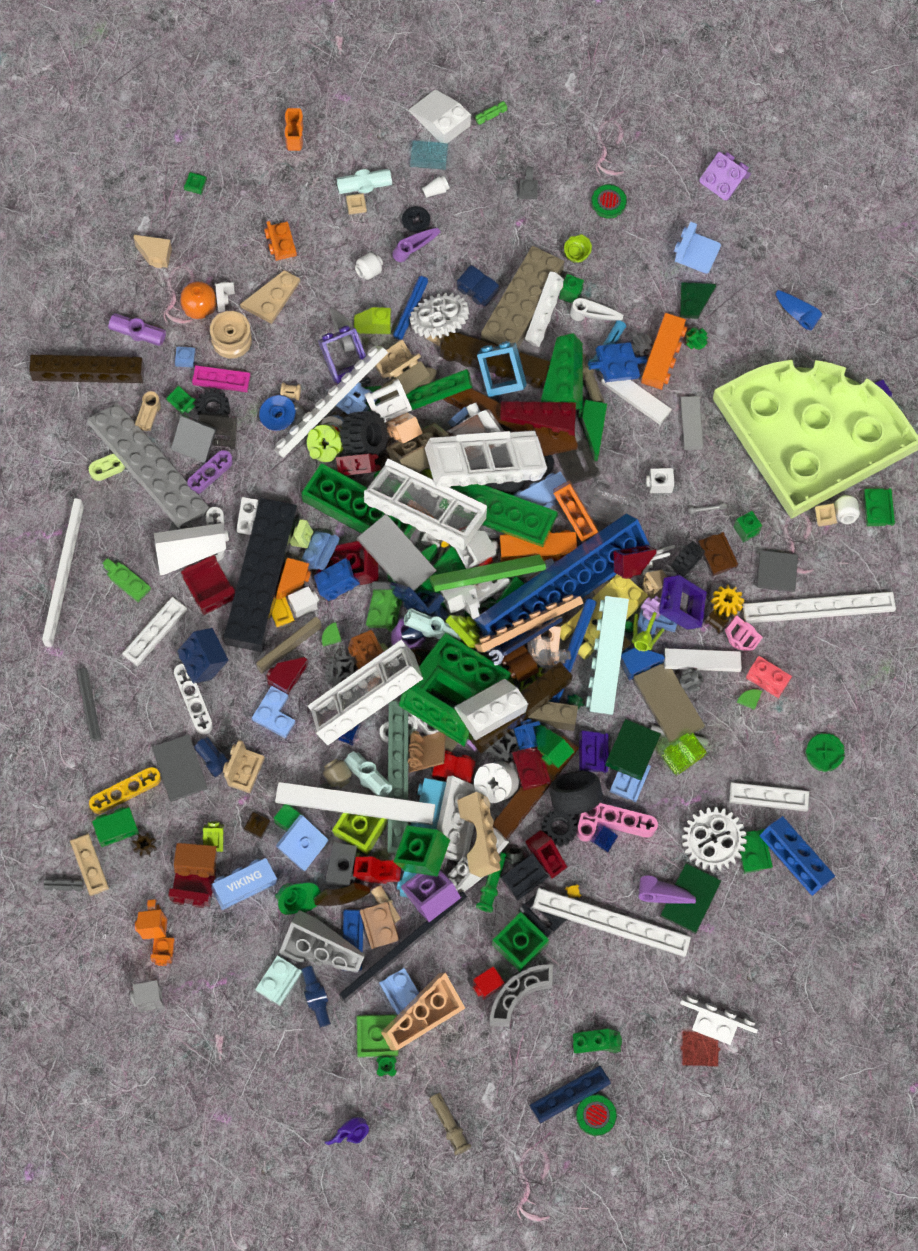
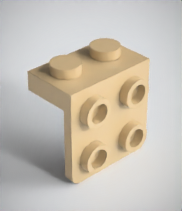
M400 340L386 349L388 353L375 367L382 378H396L403 373L402 369L411 368L418 363L417 359L421 355L419 353L412 355L404 341Z
M238 740L237 744L232 746L230 752L232 756L230 761L225 763L223 773L228 786L251 793L265 757L246 750L243 741Z

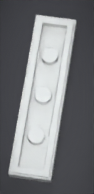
M603 378L601 381L604 386L659 425L671 413V408L631 380L605 383Z
M172 597L122 653L123 656L138 667L185 614L187 607Z
M664 649V669L686 670L691 668L695 670L740 672L742 669L741 652Z
M734 782L730 784L729 803L808 811L809 791Z

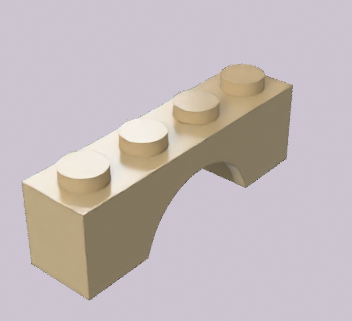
M475 792L457 800L460 818L473 823L477 831L475 845L467 854L470 873L481 878L501 870L500 856L496 847L497 838L493 830L494 821L491 817L488 797Z

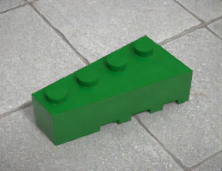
M574 333L556 338L541 402H576V409L583 408V343Z

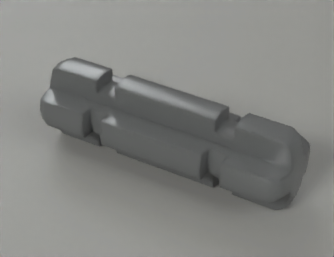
M46 878L44 880L45 890H53L54 888L63 891H72V889L82 891L84 882L81 879L72 881V879L53 880V878Z

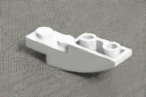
M493 828L497 838L496 847L499 854L509 841L497 829ZM466 856L458 862L447 876L454 884L458 893L461 891L465 892L481 879L470 873Z

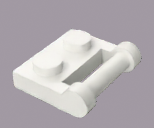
M399 379L393 381V384L371 394L370 392L364 394L371 411L379 413L384 418V423L412 410ZM395 390L398 391V395L375 405L373 400Z

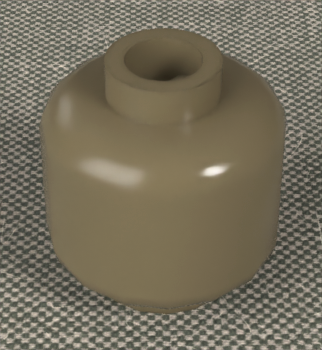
M336 758L324 766L323 775L331 787L339 786L342 788L350 783L349 778L352 776V772L344 760Z

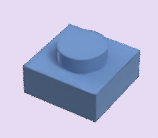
M177 347L175 366L194 368L195 348Z
M464 407L448 421V424L453 427L456 424L462 423L467 419L465 416L468 414V410Z

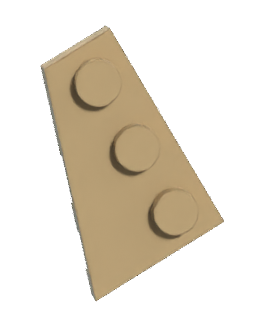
M284 270L242 302L240 307L272 324L300 283V278Z

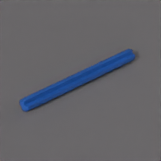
M586 599L562 663L570 673L597 604L593 599ZM564 689L548 702L559 703Z

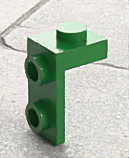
M602 1029L573 1034V1050L575 1054L597 1051L621 1052L622 1037L619 1031Z

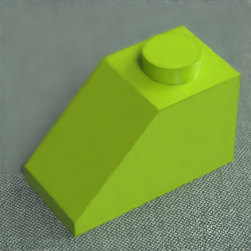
M372 307L354 315V328H356L357 333L391 334V308Z

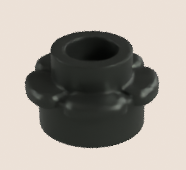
M508 848L505 859L510 864H518L524 859L523 851L520 848Z

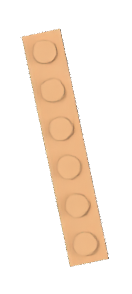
M573 594L562 598V602L558 604L556 602L546 606V610L542 612L538 610L529 614L530 618L526 620L523 618L513 622V626L509 628L502 627L496 630L497 634L493 636L486 635L480 638V642L475 644L477 652H485L583 604L581 596H573Z

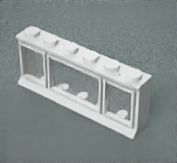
M387 459L385 466L368 489L364 491V503L368 506L375 507L385 514L393 516L403 523H408L419 531L426 532L436 539L443 540L463 551L486 519L487 505L449 487H435L434 480L390 459Z
M403 640L394 644L308 705L317 730L316 734L327 745L423 679L414 653Z

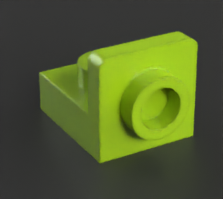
M210 821L208 824H205L203 827V845L217 846V852H223L224 824H220L218 821Z

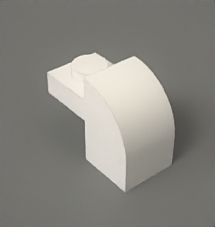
M473 585L440 591L445 599L443 602L451 614L465 608L472 619L480 616L478 612L480 604Z

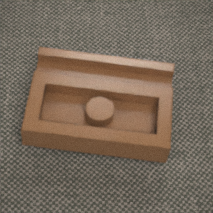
M389 902L360 910L371 949L400 940Z

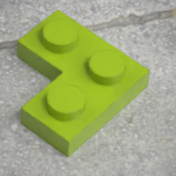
M450 615L445 621L468 647L476 648L475 644L480 642L478 634L480 630L476 626L477 623L471 617Z

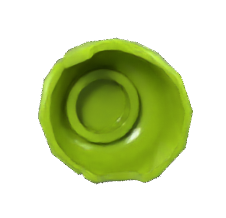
M582 234L571 236L565 242L563 252L571 262L580 263L590 256L592 244L589 238Z

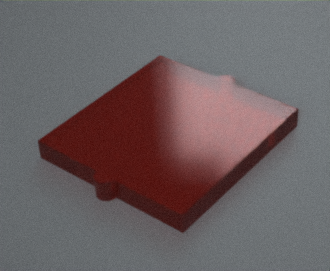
M683 1031L682 1046L680 1048L682 1051V1066L718 1067V1052L720 1051L718 1040L699 1032Z

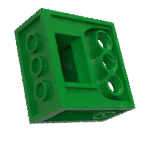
M445 633L419 666L423 679L402 693L399 706L465 747L469 741L468 728L454 708L431 694L434 692L457 706L503 679L508 681L511 673L499 665H494L491 660ZM482 674L488 675L490 679H488L487 677L483 676Z

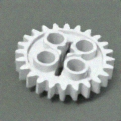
M447 293L443 296L437 294L435 298L430 296V300L424 299V303H418L419 307L413 308L414 312H411L410 323L415 333H419L420 337L425 335V338H428L431 335L432 339H434L436 335L439 338L442 337V334L449 336V332L455 333V329H461L460 324H466L465 320L469 319L467 302L464 301V298L460 299L459 295L454 297L453 293L450 296H447Z
M708 807L706 814L699 810V817L693 814L694 822L687 821L690 828L684 827V831L688 833L687 835H682V838L687 840V842L682 844L683 847H689L685 851L686 855L692 854L689 860L694 861L696 859L695 865L697 867L702 863L703 870L710 866L711 872L714 871L715 867L722 871V865L729 869L728 863L736 864L734 858L741 859L739 851H745V848L741 846V844L747 843L745 839L741 838L746 836V832L740 831L744 828L743 824L737 825L739 818L732 819V812L726 815V809L719 813L717 807H715L714 812H711ZM722 822L724 828L719 831L715 830L714 825ZM705 831V838H696L697 832ZM727 831H730V834H728V835H723V834H725ZM712 836L717 838V843L711 841ZM725 840H731L733 845L730 848H724L722 843ZM700 844H705L701 848L698 847ZM708 848L715 850L714 855L711 857L704 855Z

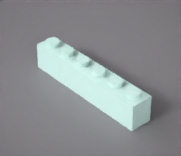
M605 596L604 600L600 601L599 611L602 612V619H598L597 631H600L599 638H595L594 650H597L596 658H592L591 669L595 670L594 677L590 676L589 688H592L591 696H587L586 707L589 708V712L613 715L629 599Z

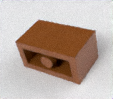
M176 844L174 858L175 873L182 876L194 874L204 878L215 876L217 846Z

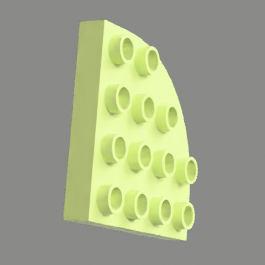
M793 360L775 362L747 372L714 391V402L791 519L918 450V435L895 402L869 379L860 384L845 377L846 368L836 364L815 360L813 368H795Z

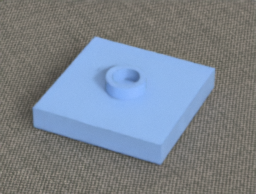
M299 815L277 843L276 847L301 870L305 871L329 840L304 816Z

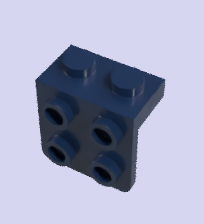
M394 582L390 584V587L393 589L392 593L404 602L403 606L407 610L412 608L431 616L434 611L440 608L441 603L445 600L439 593L421 588L415 593L408 586Z

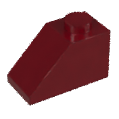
M649 545L615 550L614 573L620 575L623 579H631L635 575H640L656 555L657 549Z
M302 657L277 663L275 667L270 668L266 675L268 677V685L289 695L307 668L308 659Z
M539 830L525 841L530 852L536 857L551 879L567 868L552 838L543 831Z

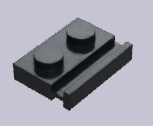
M530 854L500 878L518 901L549 876L536 857Z

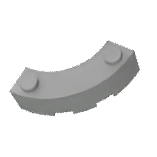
M553 964L534 966L512 977L504 985L494 1001L489 1026L509 1027L512 1013L523 998L535 991L551 989L553 984Z

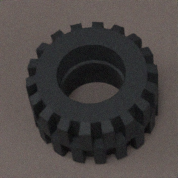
M375 411L353 412L344 418V423L341 425L342 430H340V440L347 455L371 453V455L377 454L380 456L383 454V450L386 449V444L388 443L387 425L384 423L385 420L379 413Z

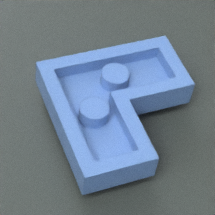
M271 686L252 716V721L286 739L295 724L294 719L280 712L288 699V695Z

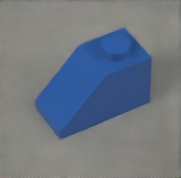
M627 648L621 653L620 665L630 681L634 676L663 664L665 657L662 654L649 650L639 651L636 648Z

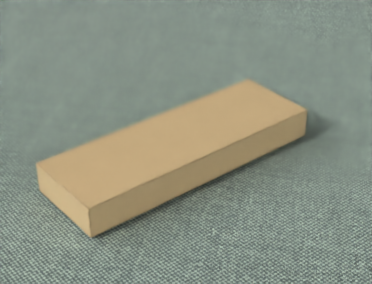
M89 833L70 840L89 895L93 896L108 890L109 887Z

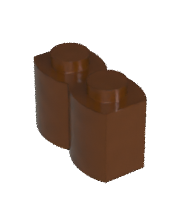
M524 645L504 656L501 662L503 668L507 667V671L511 673V679H516L518 683L539 673L534 658Z

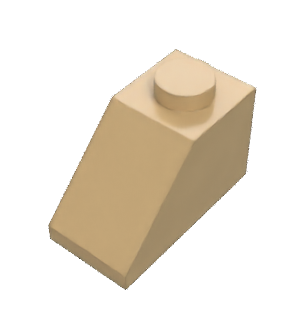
M134 235L135 246L149 265L156 268H168L172 251L170 240Z

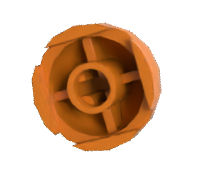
M195 281L189 283L182 290L180 304L187 316L194 319H203L215 311L217 297L209 284Z

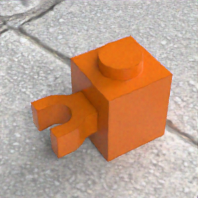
M156 899L148 900V911L138 912L135 930L142 939L166 937L168 919L160 909V905H156Z

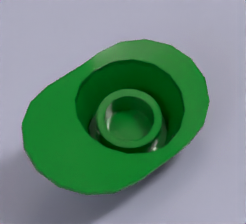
M286 883L279 889L278 893H275V898L278 901L280 912L285 915L298 913L299 910L308 912L315 908L317 905H315L314 898L321 892L318 886L313 883Z

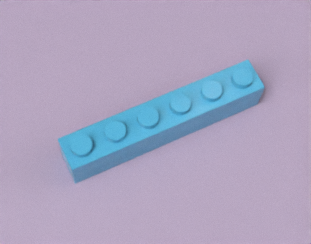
M424 778L423 784H419L417 795H420L419 802L435 804L433 824L427 825L411 822L410 826L437 829L446 782ZM404 871L403 878H400L397 885V890H400V896L407 897L401 886L418 873Z

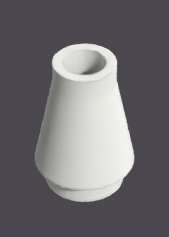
M438 176L422 188L426 198L446 193V190L450 189L444 176Z

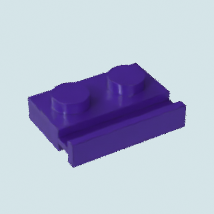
M581 731L579 733V770L607 773L608 767L605 764L608 759V734Z

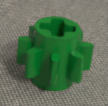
M696 327L690 329L686 334V345L691 350L693 348L701 350L708 343L707 332L703 328L700 330Z

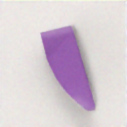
M438 228L426 230L401 240L392 252L393 258L398 262H405L410 254L428 244L441 233Z
M643 876L640 878L639 899L642 901L655 903L696 902L695 896L678 886L658 881L653 876Z

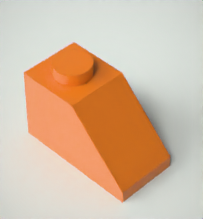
M287 558L276 599L280 600L303 588L304 582L309 581L311 571H308L309 563Z

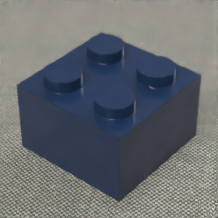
M213 628L194 631L177 650L179 658L193 684L212 680L229 661Z

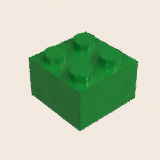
M406 825L393 862L405 872L438 876L450 839L436 829Z
M521 912L492 940V946L520 973L549 944V939Z

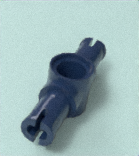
M313 966L301 969L306 984L305 998L309 1009L311 1008L315 1012L319 1027L322 1028L331 1024L326 1008L328 1003L324 986L320 982L318 983Z

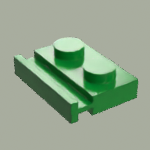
M892 488L888 490L864 489L866 526H894Z
M764 829L746 832V836L741 837L747 841L746 844H741L745 851H739L742 857L741 863L744 874L773 868L768 845L760 837Z

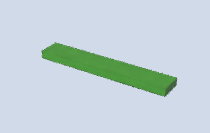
M540 555L433 575L430 576V583L434 591L437 592L546 570V564Z

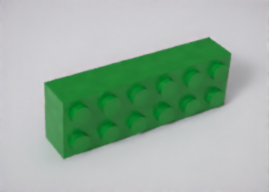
M322 463L302 491V501L361 534L385 515L383 511L375 507L372 508L364 503V491L368 489L367 487ZM388 515L404 535L410 539L416 527Z

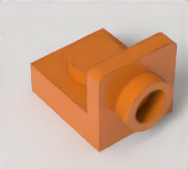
M165 937L154 938L150 959L152 962H155V965L167 966V963L172 964L175 939Z

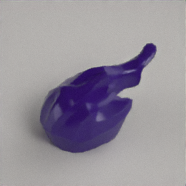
M352 1117L337 1130L335 1137L325 1141V1144L341 1143L346 1137L347 1142L360 1143L369 1132L366 1120L361 1117Z

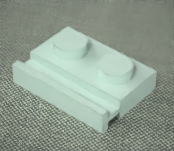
M277 955L255 990L281 1006L302 974V971Z

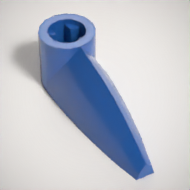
M778 290L776 292V296L783 308L799 321V324L804 329L811 331L822 317L821 311L783 291Z

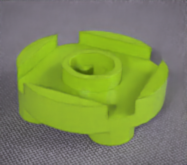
M322 424L309 431L307 447L311 458L317 459L320 462H330L342 453L343 443L340 440L341 435L334 426ZM323 438L329 442L326 448L322 445Z

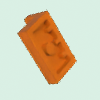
M267 221V228H264L266 239H270L271 244H268L271 255L274 254L275 260L297 256L288 222L271 225L270 221Z

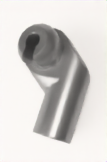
M293 403L296 414L290 428L298 425L305 415L302 406L298 403Z

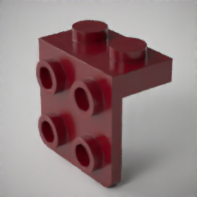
M216 869L215 876L206 878L194 874L182 876L175 873L173 888L169 889L168 894L170 901L177 905H184L186 903L192 904V906L197 908L210 907L213 893L211 889L216 877Z

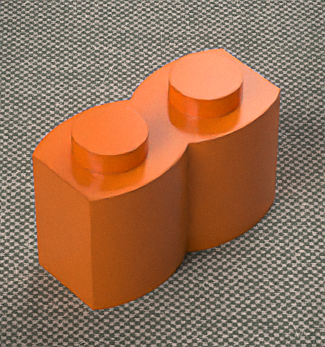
M287 108L285 112L286 148L288 151H301L304 129L302 110L300 108Z

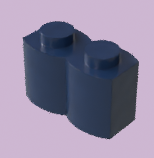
M472 265L457 280L458 290L464 295L471 296L472 300L478 305L486 306L499 292V285Z

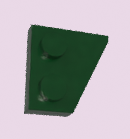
M681 282L680 318L698 319L712 293L715 291L716 284Z

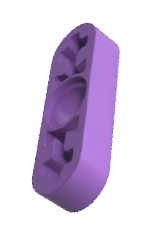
M219 451L197 470L187 482L191 490L197 494L203 492L228 470L233 463L231 454L228 451ZM220 458H227V462H221ZM208 468H213L215 470V474L213 476H207L205 474V471ZM194 481H195L196 483L199 482L200 486H199V487H197V486H194V487H193V482H194Z

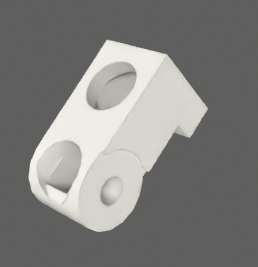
M242 497L237 533L251 535L259 500Z

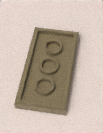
M664 663L633 677L636 686L669 743H673L704 728L703 721L673 670L664 669Z

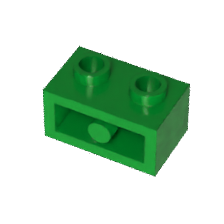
M130 807L118 808L114 811L115 813L99 815L95 818L96 820L92 821L101 847L139 834Z

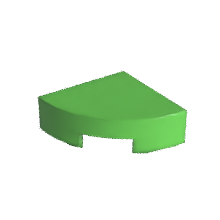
M336 622L330 624L324 630L322 635L323 647L341 642Z
M756 689L748 690L741 694L736 703L755 710L762 691Z

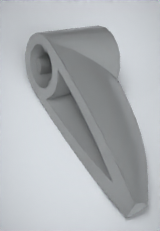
M330 308L336 332H339V328L343 326H352L346 317L335 309ZM358 332V336L362 344L361 336ZM350 334L339 339L343 352L355 350Z

